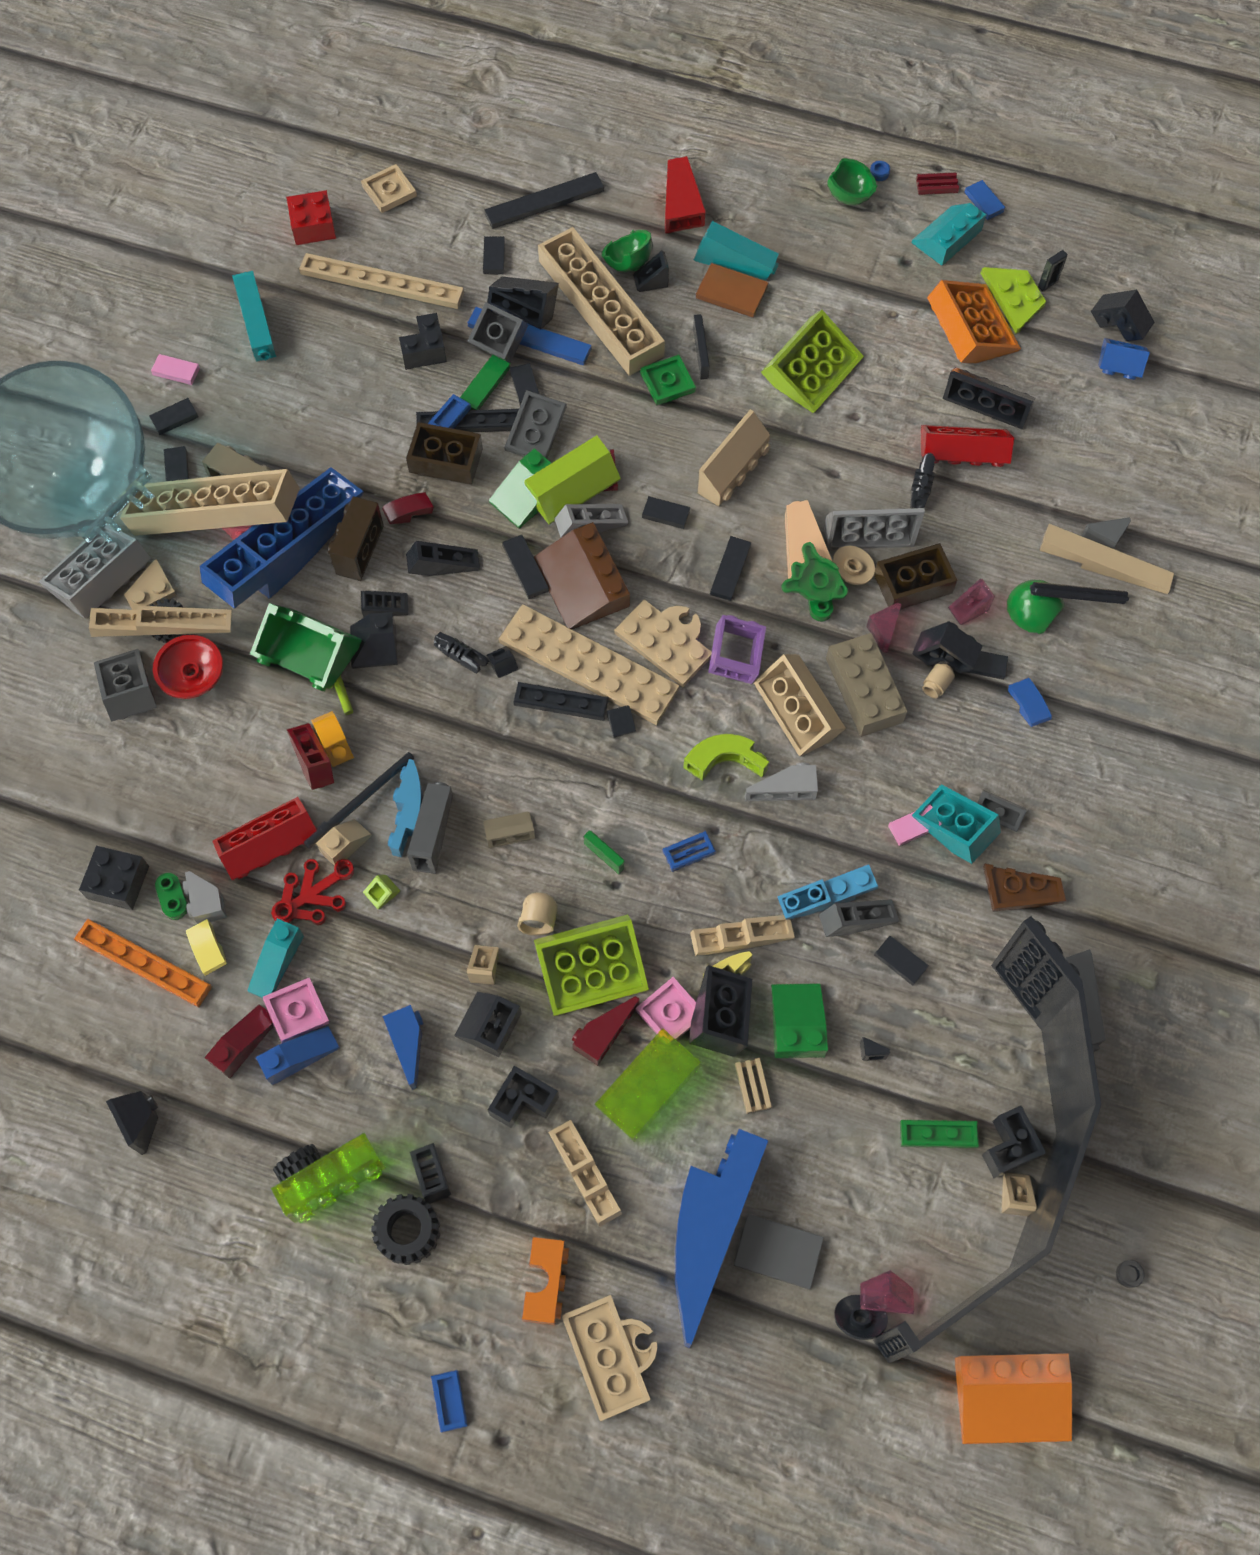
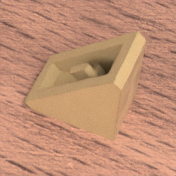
M474 946L467 968L470 983L495 984L499 947Z
M1003 1174L1002 1213L1029 1216L1034 1213L1037 1206L1030 1175Z

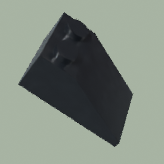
M710 965L706 967L691 1020L689 1044L735 1057L748 1046L753 979Z

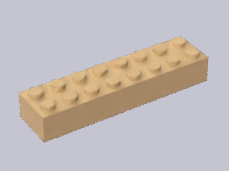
M573 227L538 245L539 262L552 279L559 283L563 293L629 376L639 371L641 367L650 365L664 357V339Z
M288 469L137 484L133 487L120 519L134 536L287 522L300 487Z

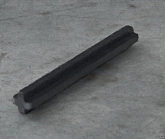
M1033 582L1030 585L1031 594L1035 596L1125 604L1126 601H1129L1127 591Z

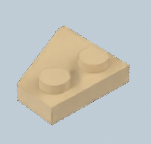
M157 559L148 566L124 594L132 610H137V606H150L151 604L157 606L156 601L160 600L161 603H164V599L168 598L170 600L177 596Z

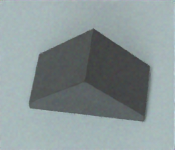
M1127 517L1087 524L1082 537L1114 549L1126 532L1131 519Z

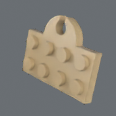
M644 599L614 630L619 638L682 688L711 659L712 652L697 641L701 630L698 615H693L692 621L689 624H682L679 621L680 618L689 614L688 607L673 606L660 612Z
M611 1295L561 1315L600 1422L650 1401L641 1373L647 1370L655 1360L657 1342H652L646 1350H640L635 1345V1339L638 1335H650L653 1332L649 1326L635 1319L620 1320Z

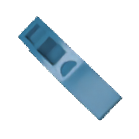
M411 759L408 760L407 766H403L400 774V780H402L400 787H396L394 791L393 801H395L399 811L395 819V825H397L395 832H391L388 839V846L392 855L401 858L408 837L413 835L423 801L420 778L414 760Z
M868 864L826 881L822 879L777 897L787 920L824 911L835 903L854 901L857 896L878 889V885Z

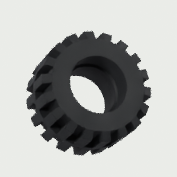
M399 1194L396 1195L397 1198L387 1199V1204L384 1206L380 1205L378 1215L374 1214V1225L371 1226V1232L374 1235L372 1238L377 1245V1249L386 1258L397 1264L410 1265L412 1262H421L422 1258H427L431 1255L429 1252L432 1249L435 1250L437 1246L436 1241L440 1239V1222L436 1212L423 1198H417L413 1194H408L407 1196ZM404 1215H414L421 1222L419 1236L409 1244L401 1245L396 1243L392 1238V1227L395 1221Z

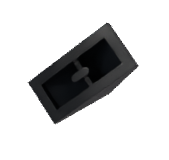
M661 250L633 274L638 292L668 288L669 266L664 251Z

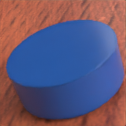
M884 161L872 163L870 172L875 180H886L890 174L889 164Z

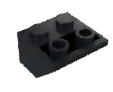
M477 991L454 1036L494 1056L500 1057L522 1014L519 1005L498 995Z

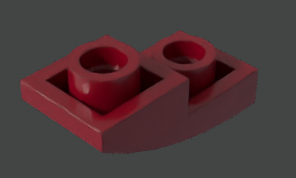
M426 492L389 502L382 507V510L389 524L410 522L411 517L414 515L432 514L434 507Z

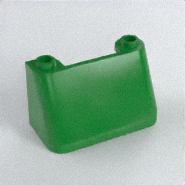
M269 603L250 655L257 657V662L263 665L278 664L307 677L313 683V688L325 692L326 688L331 689L358 651L362 639L294 609Z

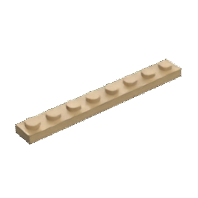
M308 253L305 254L299 268L301 275L454 309L459 308L464 295L463 287Z

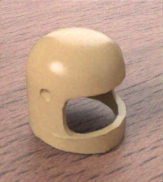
M542 892L529 894L523 902L522 914L518 920L517 926L519 931L527 935H545L553 932L557 914L555 899ZM523 921L543 922L544 926L542 928H533L524 924Z

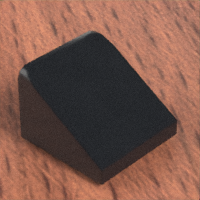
M507 646L486 655L498 678L518 670L515 657Z
M629 705L607 711V718L614 738L636 732Z
M862 1037L860 1049L863 1061L887 1059L890 1049Z

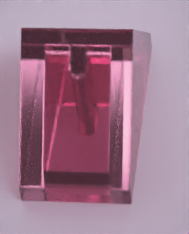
M980 578L948 608L958 623L963 625L989 612L995 595L985 581Z
M899 603L870 615L866 627L872 633L882 652L885 653L888 652L901 604Z
M891 1270L860 1283V1309L914 1314L913 1288Z

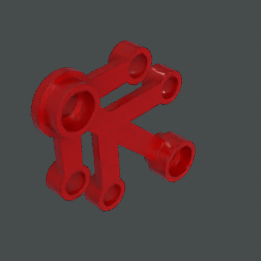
M308 859L304 863L305 873L300 895L293 900V890L299 885L300 881L295 873L286 874L284 876L285 886L282 899L273 906L271 911L273 919L276 921L278 918L287 923H290L293 919L312 921L314 925L319 926L326 921V916L322 910L307 911L298 908L304 904L332 907L337 912L344 910L346 901L342 896L336 895L331 897L319 894L339 880L350 879L355 871L352 862L347 859L337 861L334 865V872L312 886L314 876L319 872L320 867L315 859ZM310 864L316 865L313 870H308ZM344 868H348L349 872L347 874H341ZM290 878H296L294 883L288 884ZM337 900L342 901L339 907L334 906ZM288 910V914L281 916V911ZM321 914L322 918L320 920H314L315 915Z

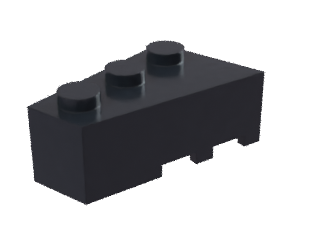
M501 276L489 286L487 303L541 330L553 319L559 283Z

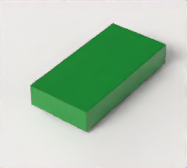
M589 830L584 835V845L619 875L624 870V859L595 833Z

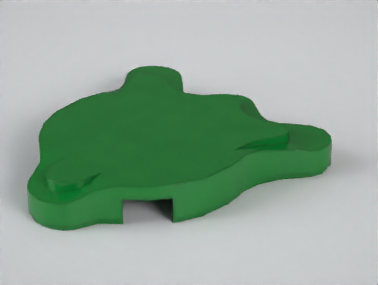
M805 543L801 548L804 563L794 562L791 565L792 576L782 583V591L784 593H799L814 603L843 599L848 593V588L843 583V579H841L838 566L831 560L820 556L813 543Z

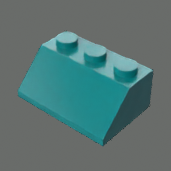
M972 203L953 205L918 234L911 243L943 266L982 231L986 214Z

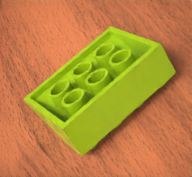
M820 310L804 323L761 373L774 388L814 413L864 356L823 310Z
M628 914L534 940L553 1016L649 990L632 920Z

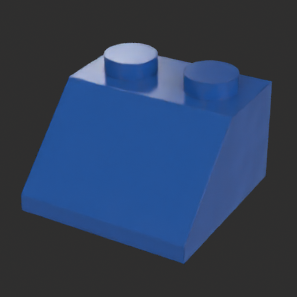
M1104 338L1098 366L1100 369H1103L1102 373L1115 375V372L1123 373L1124 378L1136 380V377L1142 378L1150 352L1145 346Z

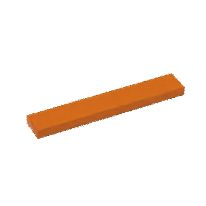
M90 919L86 920L74 938L76 942L198 1008L212 988L207 982Z

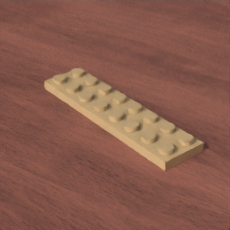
M523 604L499 638L500 644L599 696L608 697L609 701L618 706L629 705L632 713L655 725L658 724L679 690L678 684Z

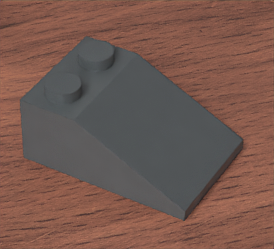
M139 649L94 662L102 701L111 722L123 720L128 716L157 708Z

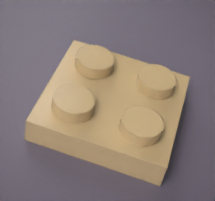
M397 164L361 180L362 187L381 213L417 197L416 190Z

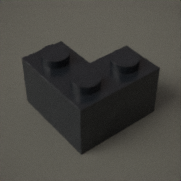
M1137 289L1103 294L1091 310L1100 328L1117 325L1125 341L1144 339L1155 323Z
M437 313L416 316L419 334L399 337L405 370L447 362Z
M948 621L922 631L912 654L928 666L943 661L958 673L974 669L983 645L977 642L973 636L959 629L955 623Z
M513 1066L487 1110L491 1117L512 1128L524 1106L546 1119L557 1102L559 1093L553 1087Z
M1021 1105L998 1115L992 1121L1003 1143L988 1149L982 1154V1157L995 1179L1040 1158L1046 1153Z

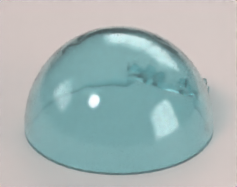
M68 361L38 362L6 374L0 378V524L15 532L34 538L61 540L81 536L89 543L99 534L109 543L112 540L111 536L102 529L108 524L114 531L119 533L122 528L113 520L122 513L130 501L140 510L144 507L143 503L134 496L140 491L150 500L154 497L144 487L152 476L144 469L145 439L140 419L132 403L123 390L108 376L79 363Z

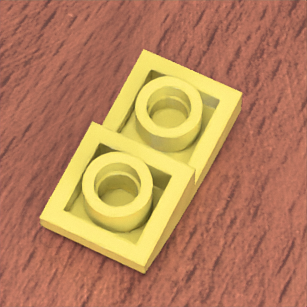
M208 919L186 930L195 958L205 976L227 964L222 946L217 942L213 926Z
M750 951L735 954L718 962L713 967L743 975L752 965L750 962L753 954Z

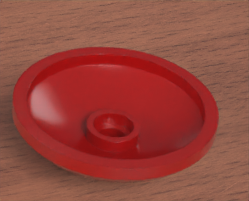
M183 635L170 640L158 651L153 662V675L160 689L166 694L179 699H191L204 695L217 684L223 672V658L217 646L209 639L198 635ZM195 672L194 675L189 676V673Z

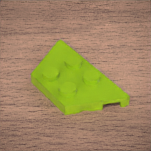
M982 268L980 274L1015 334L1019 333L1022 327L1027 322L1029 323L1034 318V315L1044 308L1046 300L1028 270Z

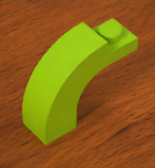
M720 734L706 738L693 747L684 758L683 768L703 781L715 765L725 761H733L742 764L760 777H763L768 770L769 761L762 753L753 751L754 741L740 735Z

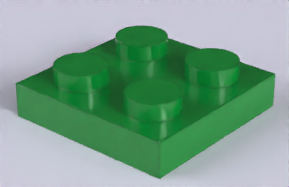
M680 355L640 368V374L656 406L696 392V386Z

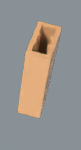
M808 500L794 501L787 505L785 531L789 579L792 576L791 565L794 562L804 563L801 548L807 542L814 544L820 556L831 561L832 559Z

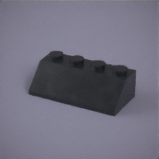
M957 367L950 372L943 399L1019 429H1023L1036 399L1027 393L1014 390L1006 385H1001L988 378L980 377Z

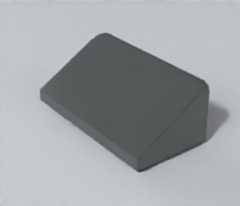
M985 790L982 791L977 802L998 814L1000 825L1015 832L1018 831L1027 812L1026 808Z

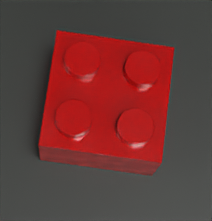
M327 190L286 197L296 245L336 239Z

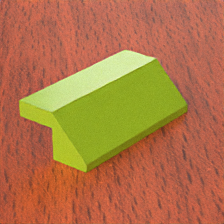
M596 435L527 478L524 484L537 500V510L550 525L555 522L554 518L566 504H583L620 481L621 478L609 450Z

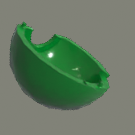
M848 158L841 159L827 181L831 195L837 201L846 205H859L869 200L876 192L878 185H876L875 178L870 172L871 169L857 160Z
M633 229L629 235L607 244L602 251V258L606 264L616 271L633 272L640 269L646 264L652 253L653 242L651 233L647 230L634 231Z
M1030 579L1018 584L1011 591L1007 599V611L1018 627L1031 633L1042 634L1057 615L1063 611L1065 604L1063 598L1032 595L1030 585L1033 582H1048Z

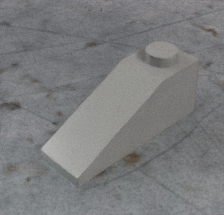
M566 504L554 518L561 538L570 531L594 522L598 532L628 524L622 504Z
M805 762L798 763L746 788L745 801L816 800L818 792L816 765H810Z

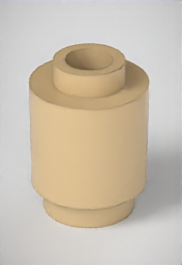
M936 664L923 682L924 686L922 689L925 694L932 698H938L943 695L955 678L953 669L947 664Z

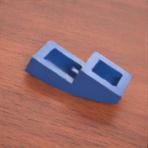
M1030 678L1009 685L1008 692L1020 706L1019 713L1030 727L1052 719V715L1042 695Z

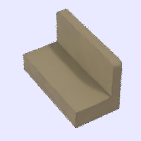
M530 812L489 819L483 822L488 848L535 839Z

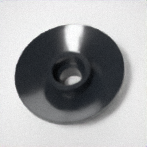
M850 1295L841 1299L835 1307L834 1318L837 1326L852 1338L871 1340L880 1336L887 1328L888 1316L884 1307L871 1297Z

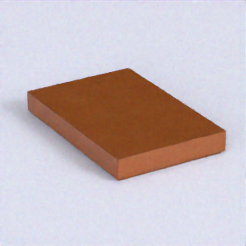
M711 263L696 292V299L754 318L769 282Z

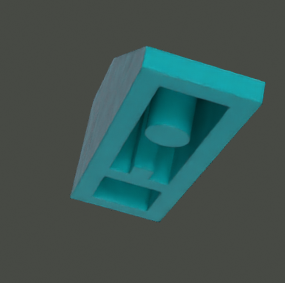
M277 918L262 948L247 990L249 993L263 998V996L276 991L304 938L299 927Z

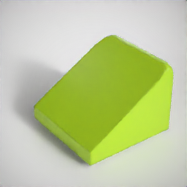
M377 875L363 893L377 909H380L400 892V889L387 875Z

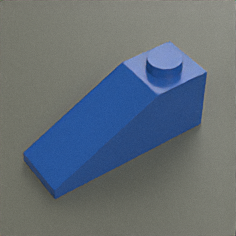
M408 1005L382 1017L408 1084L414 1090L417 1088L422 1041L420 1025L424 1023L419 1010L414 1012L411 1005Z
M329 1026L279 1044L257 1056L256 1059L266 1079L273 1086L335 1052L340 1047Z

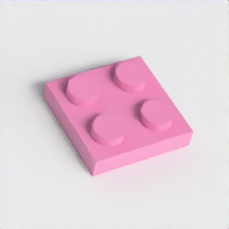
M310 977L263 996V1001L281 1043L329 1024L327 1015Z
M672 977L637 1006L636 1011L665 1045L669 1047L691 1028V1020L696 1002L679 982Z

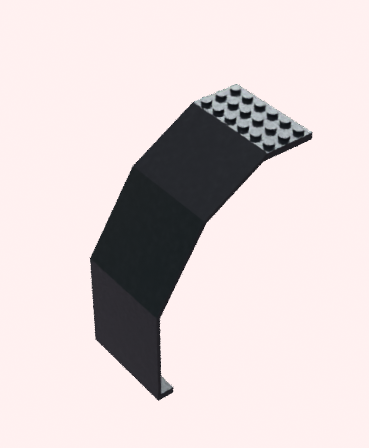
M1032 916L1021 923L991 966L1042 1031L1056 1137L1034 1196L1037 1206L1036 1211L1027 1216L1010 1267L917 1336L908 1323L904 1321L873 1339L888 1363L916 1352L1051 1253L1101 1108L1083 981L1076 966L1065 959L1061 947L1056 942L1050 940L1046 935L1044 926L1039 921H1035Z

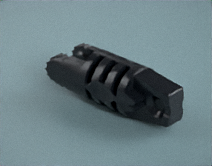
M931 453L925 454L922 457L919 469L915 471L911 488V509L924 508L931 494L935 477L933 470L936 459Z
M439 632L434 638V646L445 656L450 657V659L458 664L460 663L463 667L476 674L481 670L480 666H486L490 662L486 656L457 638Z

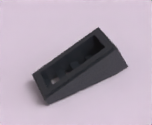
M361 591L363 618L368 614L393 612V616L408 615V594ZM396 600H401V608H397ZM382 601V607H378V602ZM387 601H391L392 607H387Z
M432 1143L411 1151V1159L424 1200L431 1204L451 1195L450 1188L435 1144ZM432 1155L433 1158L419 1163V1159ZM435 1165V1168L422 1172L423 1169ZM437 1175L439 1176V1178H436L429 1182H425L426 1179L432 1178Z

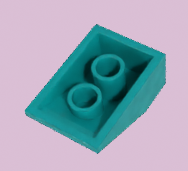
M942 784L912 814V817L928 829V832L949 851L971 864L1001 833L998 814ZM929 805L933 807L925 815L921 816L922 812Z

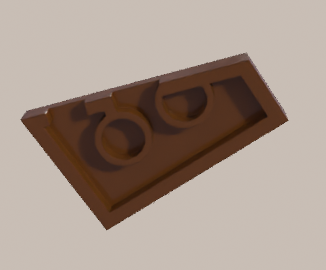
M986 863L983 866L993 912L1064 904L1066 901L1062 881L1059 877L1033 872L1031 874L1018 872L1016 869H1003Z

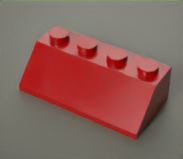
M921 425V456L923 457L928 453L933 454L936 458L934 463H939V460H945L949 464H961V461L970 462L969 464L980 466L985 462L997 467L1011 464L1014 437L1007 429Z
M296 797L212 840L231 880L247 876L251 870L257 867L268 865L272 859L278 856L288 855L293 851V848L301 844L305 845L304 841L317 830L299 797Z

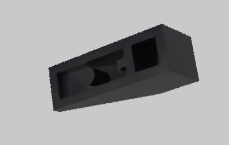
M415 541L406 553L409 574L435 576L479 571L480 569L478 549Z

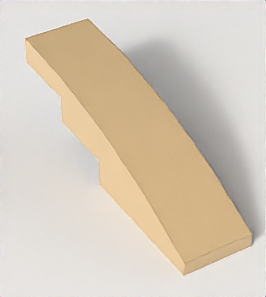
M784 915L746 918L742 922L719 924L715 928L694 929L690 933L695 956L748 949L795 938L791 920H786Z
M569 1120L549 1131L550 1137L598 1226L601 1227L622 1215L618 1204L572 1121Z

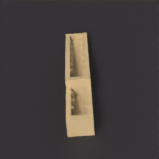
M1052 524L1048 525L1040 547L1042 552L1082 563V569L1168 594L1174 576L1173 572Z
M137 606V610L91 608L89 630L91 637L231 633L232 610Z

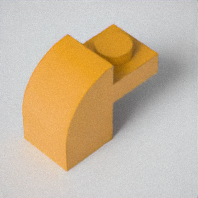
M333 711L311 720L332 767L354 758Z

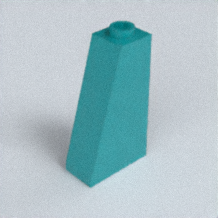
M712 221L698 246L693 260L707 265L714 263L766 281L769 275H774L779 263L776 260L779 253Z
M249 271L232 275L256 362L276 357L254 272Z

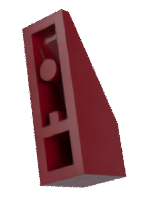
M307 723L287 729L288 736L310 788L314 790L334 784L331 762L311 725Z
M635 996L588 1022L583 1029L578 1028L572 1037V1041H574L573 1050L599 1066L636 1011L640 999Z
M260 1004L257 1005L225 1033L204 1058L231 1079L274 1026L268 1010Z

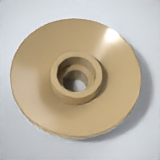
M843 546L835 552L832 562L838 566L841 579L853 585H863L872 579L875 565L866 551L856 546Z

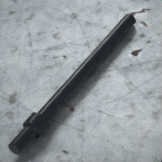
M407 752L327 822L323 821L316 827L317 831L307 838L304 844L311 849L327 832L340 824L400 772L403 766H407L409 759L414 760V756Z

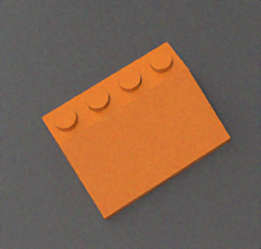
M941 280L927 297L932 310L935 312L941 327L948 337L949 343L952 345L961 363L976 364L1018 352L1021 349L986 284Z
M1069 1353L959 1356L955 1358L962 1444L1072 1441V1379Z

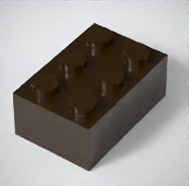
M417 422L406 457L409 473L472 485L483 450L481 434Z
M353 496L350 504H346L344 518L342 522L338 523L336 537L334 541L330 542L328 547V554H330L331 563L336 575L362 581L384 527L377 502Z
M941 543L877 561L874 572L875 579L890 612L953 594L958 581Z

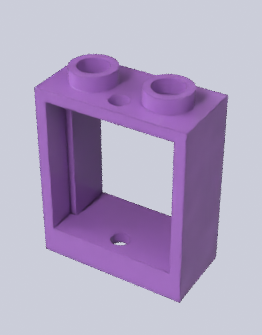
M722 615L716 624L708 673L752 684L759 676L766 626L759 625L755 621L747 622L740 620L732 615ZM724 632L753 639L749 664L720 657Z

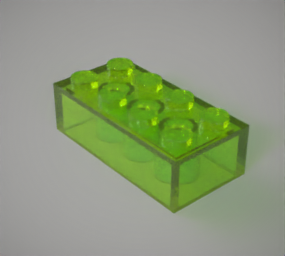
M662 1028L594 1105L629 1139L635 1142L699 1070L701 1062Z
M362 1133L275 1185L271 1190L285 1216L294 1223L298 1221L303 1223L314 1216L313 1212L319 1208L327 1209L337 1202L336 1198L344 1193L350 1195L360 1188L359 1184L367 1179L370 1182L383 1174L382 1170L386 1167L371 1140L365 1133Z

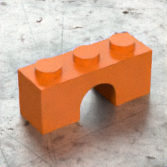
M533 1237L529 1265L530 1267L546 1271L549 1281L544 1290L537 1293H525L523 1322L555 1325L556 1319H561L563 1303L558 1302L559 1291L564 1292L566 1275H561L562 1265L568 1264L569 1248H565V1242L562 1240Z

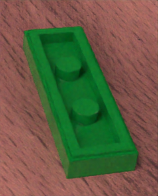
M494 355L489 358L460 397L471 404L470 410H480L509 371L510 363Z
M900 1120L901 1147L978 1148L977 1121Z

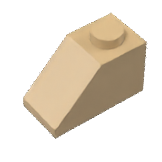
M353 819L334 826L316 844L320 853L335 865L341 859H348L372 835L359 822Z

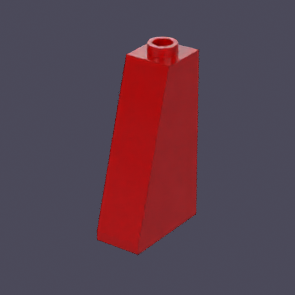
M688 157L669 159L667 165L665 234L705 226L706 212Z

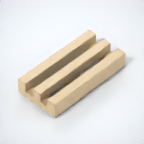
M760 1058L735 1063L746 1114L771 1109L772 1106ZM753 1066L756 1067L764 1100L763 1105L760 1104L752 1070ZM743 1068L747 1069L755 1103L753 1107L750 1105L742 1071Z

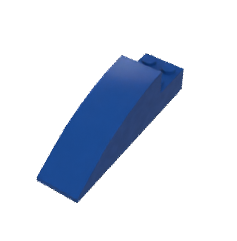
M330 467L298 492L287 522L253 525L201 564L202 583L234 609L257 591L270 599L299 573L332 537L338 523L342 522L344 518L346 504H350L353 496L361 498L363 491Z
M742 1129L738 1130L737 1135L731 1134L725 1153L729 1155L728 1159L722 1158L716 1176L690 1166L683 1191L675 1243V1288L684 1345L688 1348L692 1345L768 1140Z

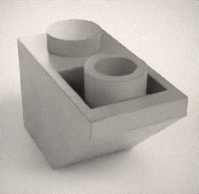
M190 871L185 872L186 881H183V888L186 896L189 895L190 903L187 904L189 917H193L197 924L206 919L211 922L227 918L224 898L220 890Z

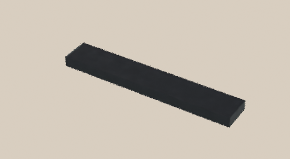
M597 172L484 209L491 228L494 229L604 192V185Z
M519 409L469 410L454 429L468 432L511 431ZM438 411L416 412V425L417 422L428 424Z

